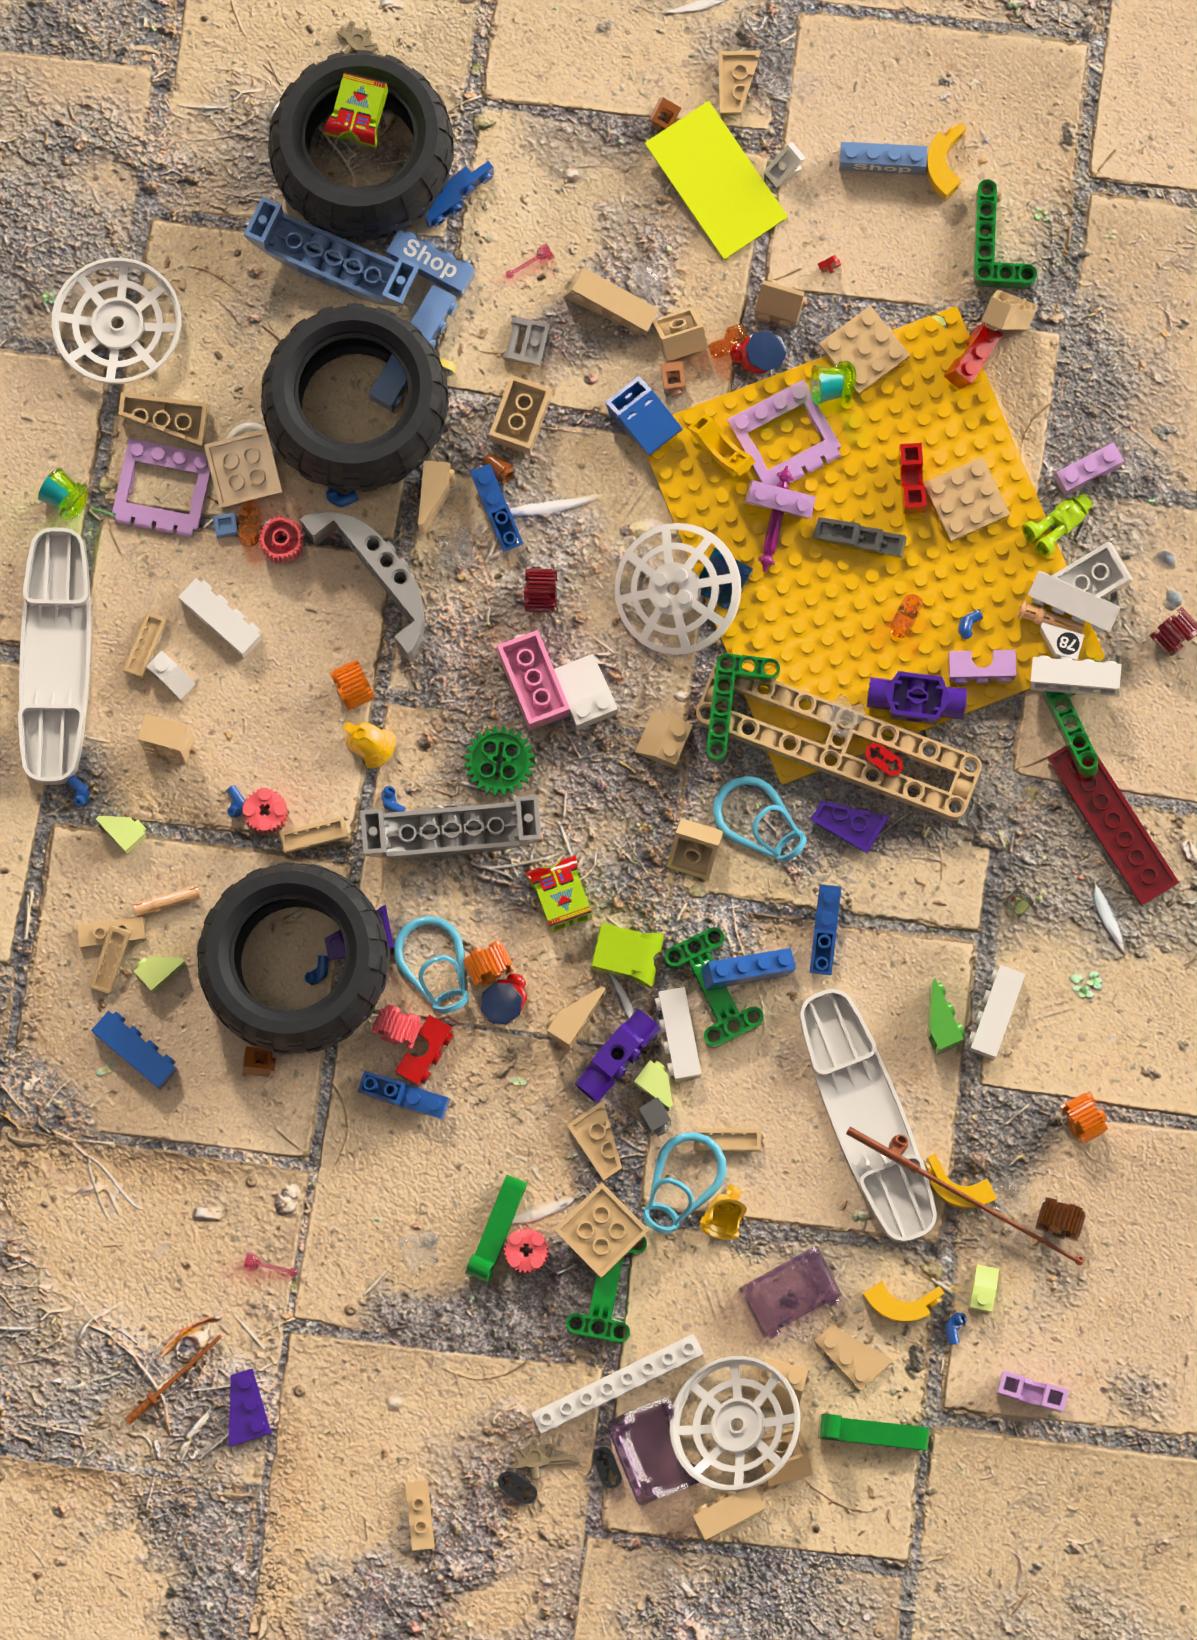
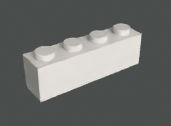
M1038 571L1028 593L1029 596L1033 597L1032 602L1041 606L1047 603L1053 606L1052 611L1064 615V612L1073 615L1072 620L1081 624L1084 621L1093 624L1092 629L1101 633L1104 630H1111L1121 608L1042 571Z
M195 578L179 595L180 602L238 654L245 658L262 640L259 634L261 632L260 629L252 622L247 624L243 620L245 616L239 610L229 608L227 606L229 602L222 595L216 596L211 592L213 588L205 580L200 582Z
M1048 656L1033 657L1031 690L1119 697L1122 664H1117L1113 661L1100 663L1090 659L1076 661L1067 657L1060 659H1051Z
M1000 965L998 970H993L989 981L993 985L991 991L986 990L982 1002L986 1003L983 1012L979 1010L975 1023L979 1025L976 1032L972 1031L967 1043L971 1045L969 1051L995 1060L1025 977L1024 973Z
M685 987L658 992L659 998H655L657 1011H661L663 1019L659 1020L661 1033H666L667 1038L663 1045L665 1055L670 1054L671 1063H667L669 1076H674L675 1081L701 1077Z

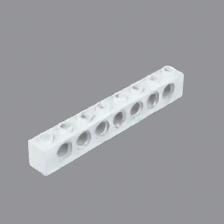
M692 1334L531 1414L542 1435L703 1356L702 1349L695 1335Z

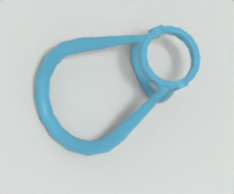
M744 776L729 781L721 787L716 795L712 813L717 828L723 831V835L726 838L747 848L775 857L780 863L793 859L804 848L806 834L796 827L780 796L769 783L760 778ZM743 785L757 786L764 790L775 804L765 807L753 822V835L763 847L731 831L723 821L721 813L723 800L736 787ZM770 810H779L793 830L779 841L775 849L760 838L757 830L759 821ZM800 837L799 844L794 850L786 855H780L786 843L793 838Z
M432 916L416 918L403 926L396 937L393 950L396 965L401 973L431 1003L434 1012L445 1014L463 1007L470 997L465 989L464 948L458 931L444 919ZM419 926H439L447 931L453 939L457 962L446 955L433 957L421 966L418 981L404 962L402 953L404 940L411 931ZM441 960L449 961L455 966L460 988L446 991L434 999L424 983V971L435 962ZM463 996L461 1000L453 1005L439 1007V1004L449 997Z
M697 1132L681 1133L669 1139L660 1149L655 1164L649 1203L643 1210L644 1221L654 1231L664 1234L676 1231L682 1220L709 1200L721 1188L726 1176V1158L716 1142L710 1137ZM686 1141H696L705 1144L713 1152L717 1160L718 1172L714 1182L694 1203L691 1190L682 1182L673 1178L660 1180L668 1153L676 1145ZM670 1183L679 1187L687 1194L688 1206L679 1216L669 1206L654 1202L660 1185ZM658 1209L666 1212L673 1219L674 1225L671 1227L657 1225L649 1217V1210Z

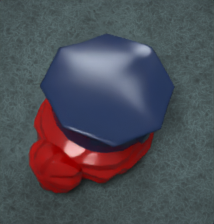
M763 330L745 338L741 344H735L732 347L730 356L735 363H741L744 370L753 373H765L771 369L781 367L787 351L781 337L769 330Z
M509 974L507 979L497 980L482 992L481 1011L491 1023L507 1025L520 1015L527 1000V994L524 990L526 981L520 974Z

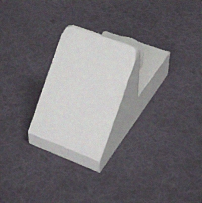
M792 142L785 146L763 172L777 188L802 169L800 164L806 158Z

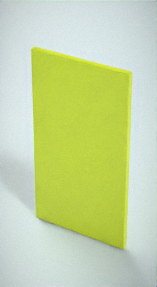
M709 101L704 102L703 105L644 143L723 260L728 259L729 256L788 218Z

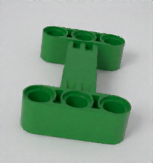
M716 927L709 928L670 947L665 952L664 958L665 964L670 969H678L687 964L690 965L718 1022L708 1027L704 1032L703 1040L709 1048L720 1047L757 1029L763 1023L764 1017L762 1010L754 1006L739 1012L727 987L706 990L701 968L708 962L714 961L710 953L721 948L724 943V933ZM709 935H719L720 942L717 944L710 943L708 940ZM696 943L700 946L701 950L694 954L688 950V946ZM671 953H677L681 959L678 963H672L669 961L668 956ZM752 1012L757 1013L760 1020L757 1023H751L747 1019L748 1014ZM731 1022H736L740 1029L736 1033H731L727 1025ZM710 1032H716L719 1034L720 1039L717 1042H710L707 1035Z
M643 1237L641 1239L643 1247L640 1250L632 1248L627 1254H642L647 1248L646 1238ZM623 1258L602 1278L596 1275L589 1315L573 1313L566 1320V1328L571 1334L614 1343H624L629 1339V1326L626 1323L611 1320ZM578 1318L582 1321V1327L579 1330L570 1328L569 1323L572 1319ZM596 1322L602 1323L605 1327L604 1332L594 1334L591 1330L592 1325ZM616 1327H624L627 1334L624 1338L618 1339L614 1336L613 1332Z

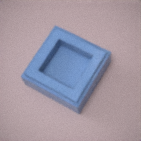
M234 512L213 516L217 539L238 535Z

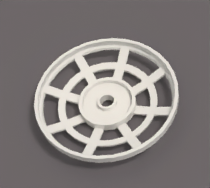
M128 258L102 259L76 271L60 289L52 311L53 337L65 361L84 377L106 384L135 382L157 371L174 352L181 332L182 315L180 304L174 289L167 279L151 266ZM120 267L119 280L105 281L93 287L85 277L103 268ZM128 267L147 273L160 284L149 292L143 286L127 281ZM79 282L86 293L79 300L74 310V315L62 313L61 308L66 296L73 286ZM118 287L116 298L104 301L98 294V292L107 288ZM127 288L139 292L145 298L138 304L126 299ZM165 290L174 307L175 323H163L162 312L156 300ZM89 299H92L98 306L93 316H81L84 306ZM150 304L155 311L156 323H145L141 313ZM115 319H122L124 324L121 328L116 329L112 327V322ZM59 321L72 323L73 334L79 348L70 354L66 351L61 340ZM79 325L92 326L95 337L84 343L80 335ZM143 331L155 332L152 342L144 349L138 342ZM162 332H174L169 349L156 363L149 354L157 346ZM100 344L110 348L109 360L98 357L91 350ZM131 347L137 353L136 357L118 361L119 350ZM86 355L94 362L108 366L106 378L89 373L75 361ZM143 360L150 368L133 377L115 379L117 367L131 366Z
M665 524L642 534L625 552L616 573L615 601L624 625L640 643L652 650L665 654H691L715 643L731 626L740 604L741 578L732 553L717 536L704 528L691 524ZM671 530L690 531L701 535L704 539L697 548L683 543H672ZM662 532L663 545L650 550L642 559L633 552L645 539ZM711 543L723 555L730 574L717 576L713 564L703 554ZM672 549L689 552L691 556L685 564L674 562ZM663 552L665 564L656 570L647 564L653 556ZM629 560L636 566L631 581V593L620 595L621 575L624 565ZM698 560L704 564L710 577L699 579L696 572L692 569ZM641 571H643L650 577L648 589L637 591L638 579ZM672 583L679 585V592L676 595L670 592ZM732 583L731 603L725 618L713 611L718 600L719 585ZM711 586V597L706 607L698 600L701 588ZM650 598L652 604L656 607L650 618L643 611L639 600ZM633 602L637 614L646 623L641 635L628 621L622 604ZM692 608L702 614L695 622L685 626L683 614L689 612ZM663 613L673 615L676 628H667L658 625L657 622ZM707 619L719 625L716 631L708 638L690 646L687 636L688 632L699 628ZM653 629L664 634L678 635L681 648L663 647L648 641Z
M747 1356L720 1358L697 1370L679 1391L670 1417L671 1443L681 1466L700 1483L722 1491L751 1489L772 1478L790 1458L800 1431L799 1404L788 1380L768 1363ZM739 1365L755 1366L768 1371L772 1375L764 1386L754 1380L741 1378ZM730 1366L731 1380L718 1384L709 1392L698 1384L712 1372ZM778 1381L781 1382L790 1396L794 1409L792 1414H782L780 1404L772 1393ZM742 1386L753 1387L761 1391L754 1402L743 1398ZM733 1387L732 1399L721 1404L714 1398L723 1390ZM693 1391L702 1399L695 1412L693 1426H680L683 1406L689 1394ZM767 1398L774 1407L776 1417L764 1418L760 1408ZM707 1405L715 1410L711 1424L701 1425L703 1413ZM737 1420H742L743 1427L741 1430L734 1431V1423ZM795 1423L792 1440L781 1459L774 1451L781 1439L783 1425ZM776 1426L774 1439L771 1445L768 1446L761 1440L765 1428ZM702 1434H712L718 1444L710 1453H708L703 1444ZM680 1435H694L696 1447L704 1458L697 1466L693 1467L684 1454ZM756 1447L763 1453L755 1461L745 1464V1452ZM727 1450L735 1453V1466L723 1464L716 1459ZM767 1459L775 1465L762 1478L743 1484L744 1471L758 1467ZM710 1465L722 1471L735 1472L734 1485L716 1483L701 1474Z

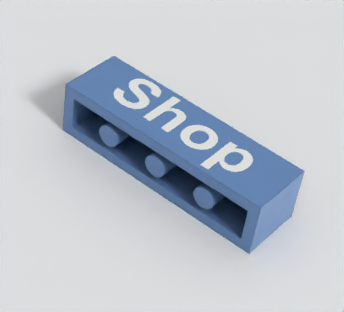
M841 142L840 171L925 175L927 146Z
M407 230L405 232L398 231L386 251L387 258L398 262L399 258L402 257L420 265L417 274L461 297L464 296L475 276V271L470 263L454 259V256L448 251L443 250L441 252L435 249L432 243L416 239V236Z

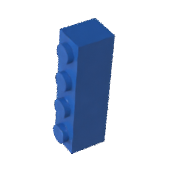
M791 948L710 961L701 968L706 990L785 977L796 970Z
M108 1010L91 1031L161 1090L177 1071V1068L174 1066L176 1062L167 1054L164 1057L157 1052L159 1047L151 1040H148L146 1043L141 1038L142 1033L133 1025L131 1028L124 1024L126 1019L118 1012L112 1014Z

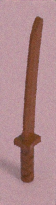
M221 1334L218 1335L154 1395L149 1392L147 1398L124 1418L126 1422L131 1425L151 1405L158 1404L156 1398L223 1336Z

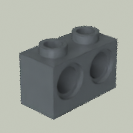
M658 1097L638 1109V1113L651 1136L657 1134L659 1137L669 1131L671 1119Z

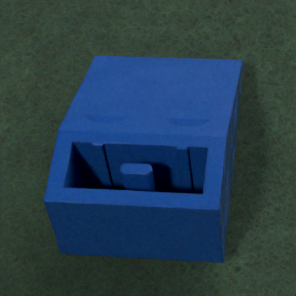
M639 376L605 402L609 415L649 456L683 430L654 391Z

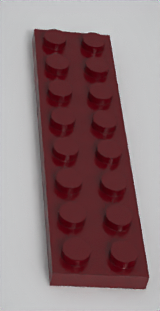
M1076 743L1074 744V746L1076 748H1082L1084 747V744ZM1064 746L1046 759L1139 904L1143 906L1179 884L1178 879L1099 756L1097 755V773L1089 778L1083 777L1078 772L1067 746ZM1087 761L1084 762L1083 765L1085 767H1091L1093 766V763Z

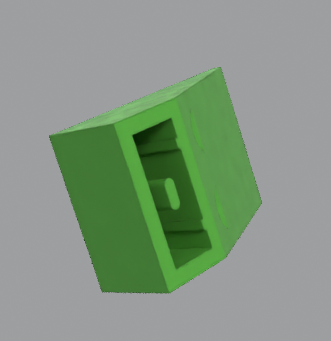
M935 978L932 980L929 988L927 1036L935 1054L938 1055L961 1045L965 1032L961 1023H956L954 1019L956 1012L952 1003H947L945 999L946 990L942 982L938 983Z

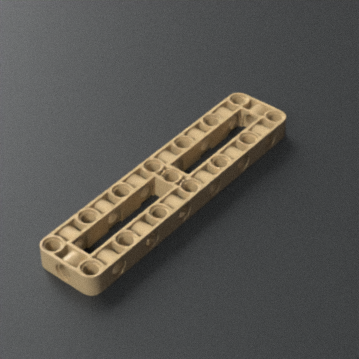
M722 662L720 666L724 670H729L732 664ZM716 665L711 671L696 711L698 724L709 729L710 719L702 718L701 713L705 710L711 711ZM735 678L734 691L745 694L747 698L770 707L774 705L789 711V714L810 722L816 721L830 726L829 729L831 730L825 745L731 710L728 737L945 819L957 821L963 817L982 768L980 759L975 755L778 681L762 682ZM725 682L718 685V689L721 691H727L730 688L729 684ZM760 686H767L770 692L763 695L758 692V688ZM807 701L810 703L811 708L802 710L799 707V703ZM718 704L715 707L719 713L726 712L727 708L722 707L723 704ZM845 716L849 717L852 720V724L845 726L840 722V719ZM717 725L713 728V731L723 734L725 729L723 726ZM745 726H751L754 729V733L746 735L742 729ZM884 732H889L893 735V740L885 741L881 735ZM856 736L870 741L871 744L878 743L890 752H899L912 757V760L935 769L939 767L954 773L955 777L950 791H944L902 774L897 777L885 775L867 761L846 754L851 738ZM841 737L844 740V744L836 746L832 739ZM791 741L795 744V749L791 751L786 750L783 744ZM929 747L934 750L935 754L932 757H927L923 754V749ZM827 757H833L837 763L834 766H828L824 760ZM972 763L976 771L967 772L964 765ZM873 772L878 776V779L870 782L867 780L866 774ZM916 788L919 791V796L911 797L908 795L907 790ZM953 803L958 804L961 809L960 812H951L949 805Z

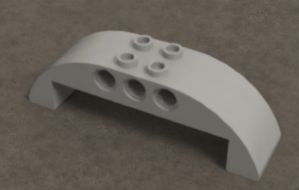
M321 512L312 513L300 518L302 530L315 546L337 530L411 622V624L394 636L396 646L409 662L414 660L424 636L425 613L420 590L410 574V566L403 557L400 559L397 557L396 549L389 540L385 542L365 522L346 514ZM374 547L378 548V549L375 550V551H371V550H370L371 548H374ZM386 564H391L390 567H383ZM399 581H405L403 584H397Z
M538 795L516 797V802L384 813L383 809L360 810L363 852L366 856L376 858L412 859L486 853L522 847L541 840Z

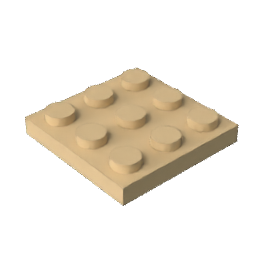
M871 305L819 343L820 348L858 396L910 358V354Z
M266 429L204 445L220 508L284 492L271 440Z
M983 457L924 482L925 491L950 543L1010 517L1009 510Z
M603 1183L588 1195L554 1229L600 1278L649 1232L642 1222Z

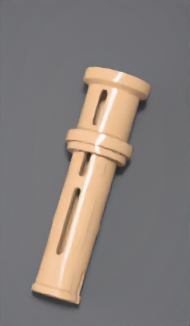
M1023 600L1017 616L1018 619L1025 618L1033 621L1035 625L1046 623L1082 634L1085 624L1047 612L1043 606L1037 607L1028 604L1026 600ZM1053 620L1058 621V622H1061V623H1064V624H1067V625L1071 626V628H1070V627H1067V626H1065V625L1056 623V622H1054Z

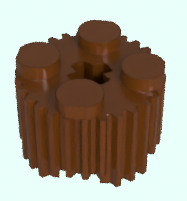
M1046 1197L1045 1202L1042 1203L1035 1228L1043 1232H1048L1049 1230L1052 1232L1053 1237L1064 1240L1067 1238L1078 1241L1086 1217L1085 1212L1079 1206L1057 1202V1199Z

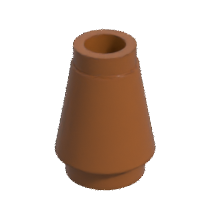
M492 453L487 454L483 459L485 465H491L498 482L507 483L513 477L515 470L508 462Z

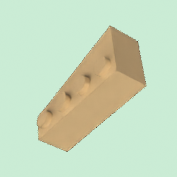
M584 267L574 275L564 295V298L610 319L615 324L628 328L635 335H644L648 332L659 310Z
M998 289L989 301L982 322H985V327L995 331L997 329L1028 330L1038 305Z
M121 392L118 414L122 418L204 449L210 409L208 403Z

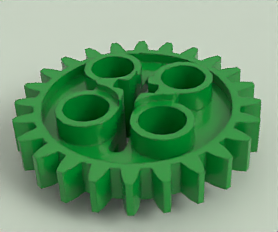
M496 725L493 727V732L485 728L484 736L478 732L479 740L471 739V743L474 746L466 747V750L471 754L464 755V759L470 761L465 763L464 767L471 769L466 775L467 777L474 776L471 784L478 782L477 790L485 787L486 795L490 790H493L494 797L497 796L498 791H501L503 797H505L506 790H509L512 794H514V787L522 790L521 782L529 783L525 776H533V772L529 768L535 767V763L529 761L535 758V754H528L533 750V747L525 746L528 743V738L521 740L522 733L519 732L514 735V728L506 732L504 725L501 731L497 730ZM503 742L502 759L504 762L501 763L500 778L496 780L497 763L494 760H498L499 745ZM489 744L496 747V751L492 754L484 751V748ZM510 747H515L518 753L515 756H508L506 750ZM485 766L493 768V772L490 775L482 774L481 770ZM508 768L515 771V775L511 778H506L503 775V772Z

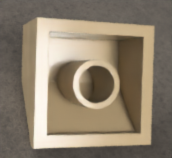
M763 280L754 316L758 317L759 321L770 323V321L778 323V326L785 329L796 328L805 292Z
M693 307L653 320L652 323L667 362L679 360L686 355L698 354L708 349L703 325Z
M652 713L635 753L676 770L692 732L693 725L673 716Z
M681 818L667 868L709 880L723 831Z
M764 1358L763 1362L774 1367L788 1380L795 1392L798 1404H800L808 1369ZM761 1369L758 1382L765 1386L772 1374ZM778 1381L772 1393L777 1398L782 1411L794 1413L790 1396L785 1387ZM756 1389L754 1400L757 1398L761 1391ZM767 1398L762 1406L774 1409L772 1403Z
M794 1427L782 1431L781 1439L774 1451L781 1459L790 1445ZM799 1431L797 1443L790 1458L772 1478L767 1480L769 1486L813 1475L801 1431ZM775 1432L763 1435L761 1440L770 1446ZM769 1459L762 1463L765 1475L775 1467Z

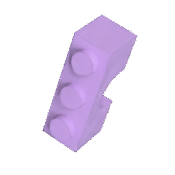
M1113 442L1056 472L1054 480L1064 497L1083 488L1090 480L1100 475L1104 477L1121 468L1124 459Z
M752 480L748 484L744 503L761 508L775 509L791 516L809 519L812 515L816 497Z
M993 650L992 663L985 668L978 667L973 663L971 651H949V682H954L956 685L967 684V681H976V684H988L989 681H998L1000 684L1011 683V680L1016 678L1015 650Z
M1002 1371L995 1394L1061 1413L1064 1411L1069 1389L1048 1383L1036 1382L1021 1375Z

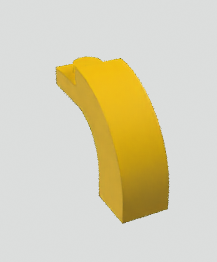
M961 122L956 127L954 125L951 126L945 133V136L939 131L932 140L928 150L927 178L933 190L945 202L960 188L962 181L949 169L946 162V155L949 150L965 136L967 128Z
M703 413L688 427L705 451L732 476H741L748 472L755 463L753 457L735 446L723 433L715 420Z
M936 1153L926 1158L927 1163L925 1167L931 1175L984 1205L996 1201L997 1197L988 1179L971 1186L957 1185L946 1176ZM929 1181L931 1190L947 1204L963 1209L979 1208L933 1181Z
M881 1281L864 1292L862 1296L869 1306L882 1317L895 1322H914L930 1315L931 1313L926 1306L930 1305L932 1308L940 1303L944 1292L938 1286L917 1301L903 1302L893 1297Z

